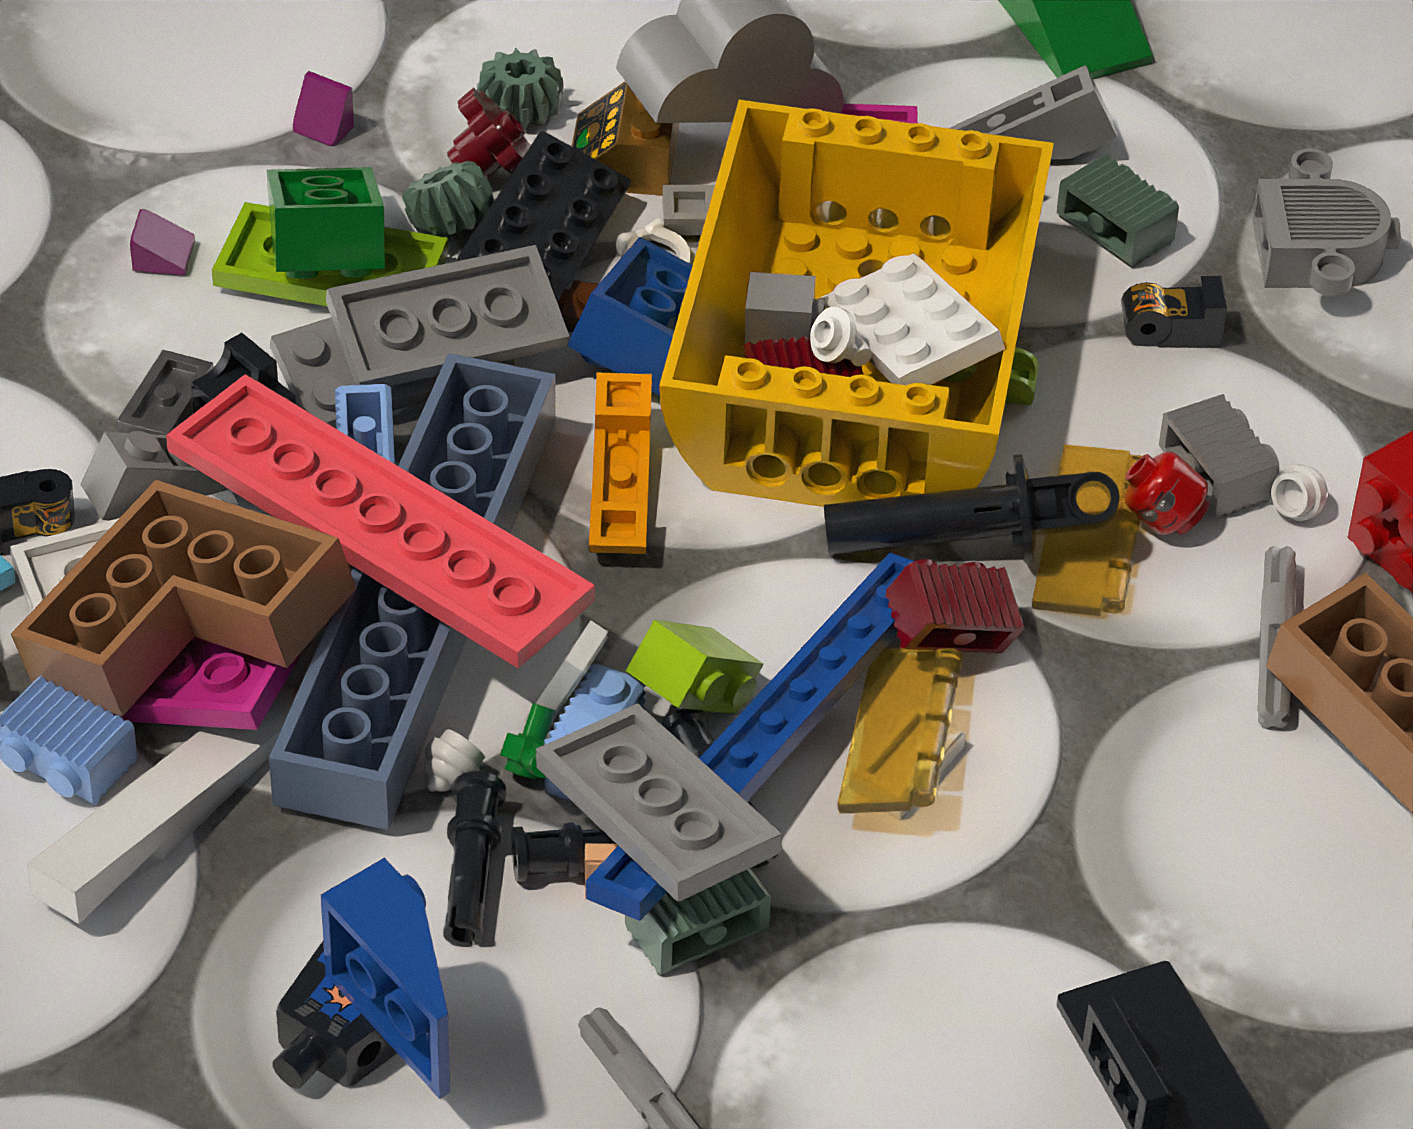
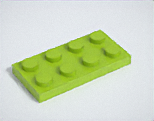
M244 202L212 268L213 286L327 306L326 294L329 288L444 264L448 256V238L384 227L385 269H372V274L365 277H346L340 274V270L318 271V276L313 278H290L286 276V272H276L273 258L269 206Z

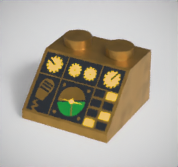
M624 81L578 113L572 147L628 177L631 180V184L626 193L662 196L663 185H670L679 123H656L626 81Z

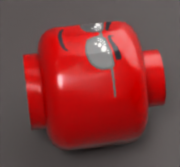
M1164 452L1154 458L1149 454H1145L1131 466L1125 476V479L1130 483L1125 493L1126 506L1159 535H1168L1174 532L1179 535L1185 534L1202 519L1209 507V501L1205 499L1208 493L1207 481L1174 452Z

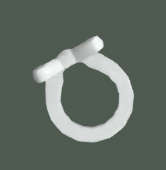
M661 217L651 221L645 227L620 234L616 241V249L621 256L641 237L647 241H656L671 247L679 258L688 263L691 260L690 248L687 242L677 233L664 228V219Z

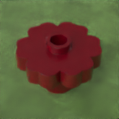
M472 88L457 101L458 109L467 119L469 127L453 140L455 146L447 151V156L451 163L475 162L477 166H480L484 176L488 178L501 167L512 175L531 146L524 137L525 131L509 111H502L483 91L478 92L475 88Z

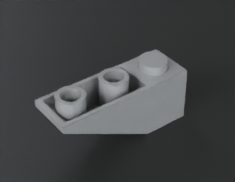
M104 431L80 484L100 518L107 521L120 518L155 480L206 496L229 490L168 452L166 435L148 434L142 431H132L130 433Z

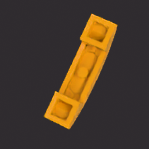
M597 373L589 552L646 554L652 374Z

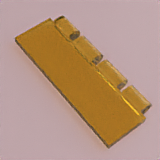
M1064 444L1058 476L1087 472L1104 473L1116 483L1120 500L1116 515L1109 524L1102 528L1045 535L1032 598V609L1101 616V610L1106 613H1120L1124 610L1130 582L1129 574L1132 571L1137 534L1141 521L1125 504V493L1130 484L1125 479V476L1131 466L1142 456L1130 455V451ZM1098 487L1084 488L1076 497L1079 508L1090 515L1101 514L1109 506L1107 494Z
M903 648L884 649L868 667L837 803L839 814L911 811L912 804L913 807H927L935 802L941 772L940 767L943 762L948 727L950 726L963 660L962 654L955 649H937V651Z

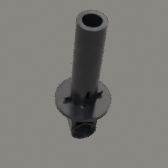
M1022 454L1013 455L1014 474H1009L1007 471L1005 485L824 504L829 555L1012 535L1013 545L1016 548L1018 544H1022L1024 561L1033 562L1036 535L1102 528L1109 524L1116 515L1120 494L1116 483L1109 476L1101 472L1030 479ZM1093 486L1102 489L1109 498L1108 508L1098 515H1090L1083 512L1077 504L1076 497L1084 488Z

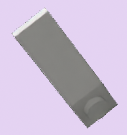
M1086 65L949 128L1054 143L1051 159H1072L1083 153H1092L1101 149L1107 142L1118 138L1107 106Z

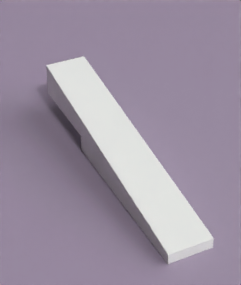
M283 686L258 730L204 727L27 863L32 896L80 924L150 855L163 861L269 759L297 693Z

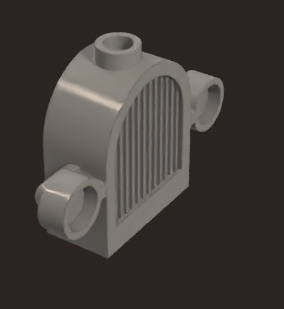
M1312 148L1301 149L1295 152L1291 158L1289 179H1258L1252 221L1265 288H1313L1318 293L1328 297L1346 294L1352 286L1369 281L1380 271L1385 249H1398L1400 244L1399 218H1391L1389 207L1385 201L1371 189L1347 180L1330 179L1333 161L1327 153Z

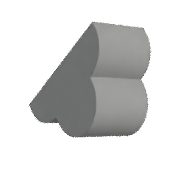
M680 0L676 15L654 19L640 27L628 39L620 53L616 66L617 71L656 123L733 122L739 100L804 109H819L840 114L843 109V91L839 82L815 54L814 39L809 27L787 0Z

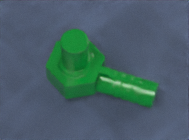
M532 703L523 733L517 735L507 732L500 753L501 756L507 758L505 770L537 781L539 777L546 778L537 769L536 748L544 745V740L547 737L555 713L554 709Z

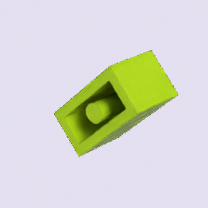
M654 619L626 672L677 708L736 714L739 708L743 707L753 696L757 686L756 677L764 663L711 627Z

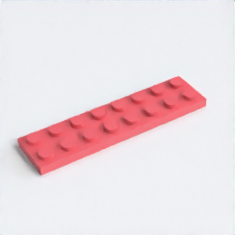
M246 374L166 435L167 449L171 454L275 518L338 537L347 563L516 668H520L595 602V585Z

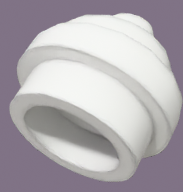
M1304 464L1285 468L1275 479L1271 488L1272 502L1278 512L1297 521L1316 517L1323 510L1328 497L1327 483L1322 474L1313 467Z
M446 729L440 738L433 737L425 748L427 758L425 770L429 778L427 781L428 789L431 792L435 790L439 792L450 790L456 777L466 772L481 771L478 767L484 760L485 755L465 737L453 730Z

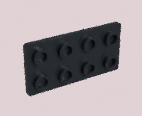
M541 131L460 252L457 261L536 245L556 301L558 302L627 192L631 180L549 133Z
M1161 961L1062 992L1058 995L1056 1006L1127 1129H1271L1170 962Z

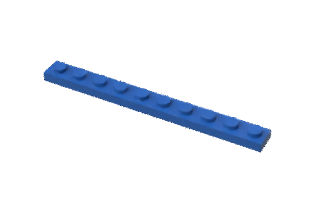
M889 553L701 755L699 759L746 802L751 799L897 636L898 629L894 627L895 619L891 617L892 609L888 607L889 599L885 597L886 589L900 575L905 566L914 562L913 560ZM619 846L613 850L586 880L587 900L638 921H641L667 892Z

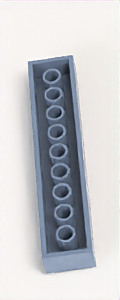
M448 353L398 466L510 533L555 424V374ZM353 567L351 575L356 590L329 620L270 753L269 767L272 804L278 807L389 830L467 637Z

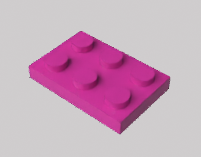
M194 637L121 718L124 721L129 719L130 722L258 730L302 652L288 668Z

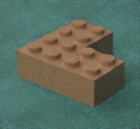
M155 480L11 633V636L32 683L38 677L43 676L47 682L52 680L57 687L61 685L66 692L71 690L75 696L81 695L85 701L91 700L95 706L100 705L106 711L110 710L114 714L123 716L194 637L288 668L352 595L356 587L338 537Z
M1365 572L1281 623L1266 667L1413 813V617Z

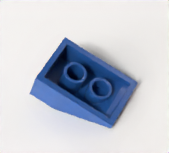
M639 237L591 292L567 347L579 352L586 362L596 367H607L616 373L652 374V393L660 396V380L693 265Z
M384 857L321 894L325 975L432 1092L441 1099L450 1093L448 1010L425 909L426 899L415 879L407 874L402 876Z

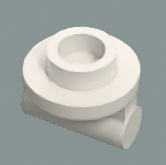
M830 307L817 317L811 328L810 342L812 351L819 360L837 363L846 358L850 359L855 366H861L871 359L872 351L856 330L855 320L849 311L839 307Z

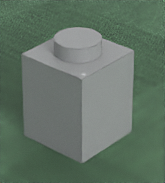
M750 272L745 307V344L748 341L756 344L759 340H779L781 338L788 341L791 337L799 340L803 335L810 338L811 328L815 320L825 310V299H815L816 276Z

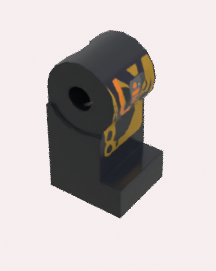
M1200 276L1199 287L1163 288L1156 283H1138L1129 287L1123 293L1121 306L1126 337L1134 344L1158 346V348H1221L1227 313L1222 276Z
M41 469L0 477V555L3 554V542L36 534L51 536L66 532L73 526L75 521L73 485L68 474L56 469Z

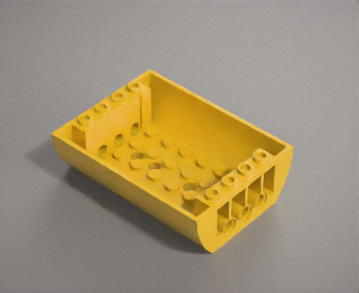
M739 100L659 384L660 405L666 427L673 443L692 471L712 491L824 507V504L977 488L987 473L996 451L1054 143L986 134L974 130L964 131L935 127L923 123H906L877 119L871 116H855L826 112L819 109H804ZM915 253L999 329L1005 346L1004 350L971 365H977L976 372L962 383L943 381L942 379L931 385L923 383L894 384L870 361L861 365L864 375H854L851 377L820 373L818 370L806 366L790 369L764 365L759 360L744 358L745 307L750 272L816 276L815 299H819L833 292L838 284L846 280L863 278L882 269V266L892 258L909 256Z

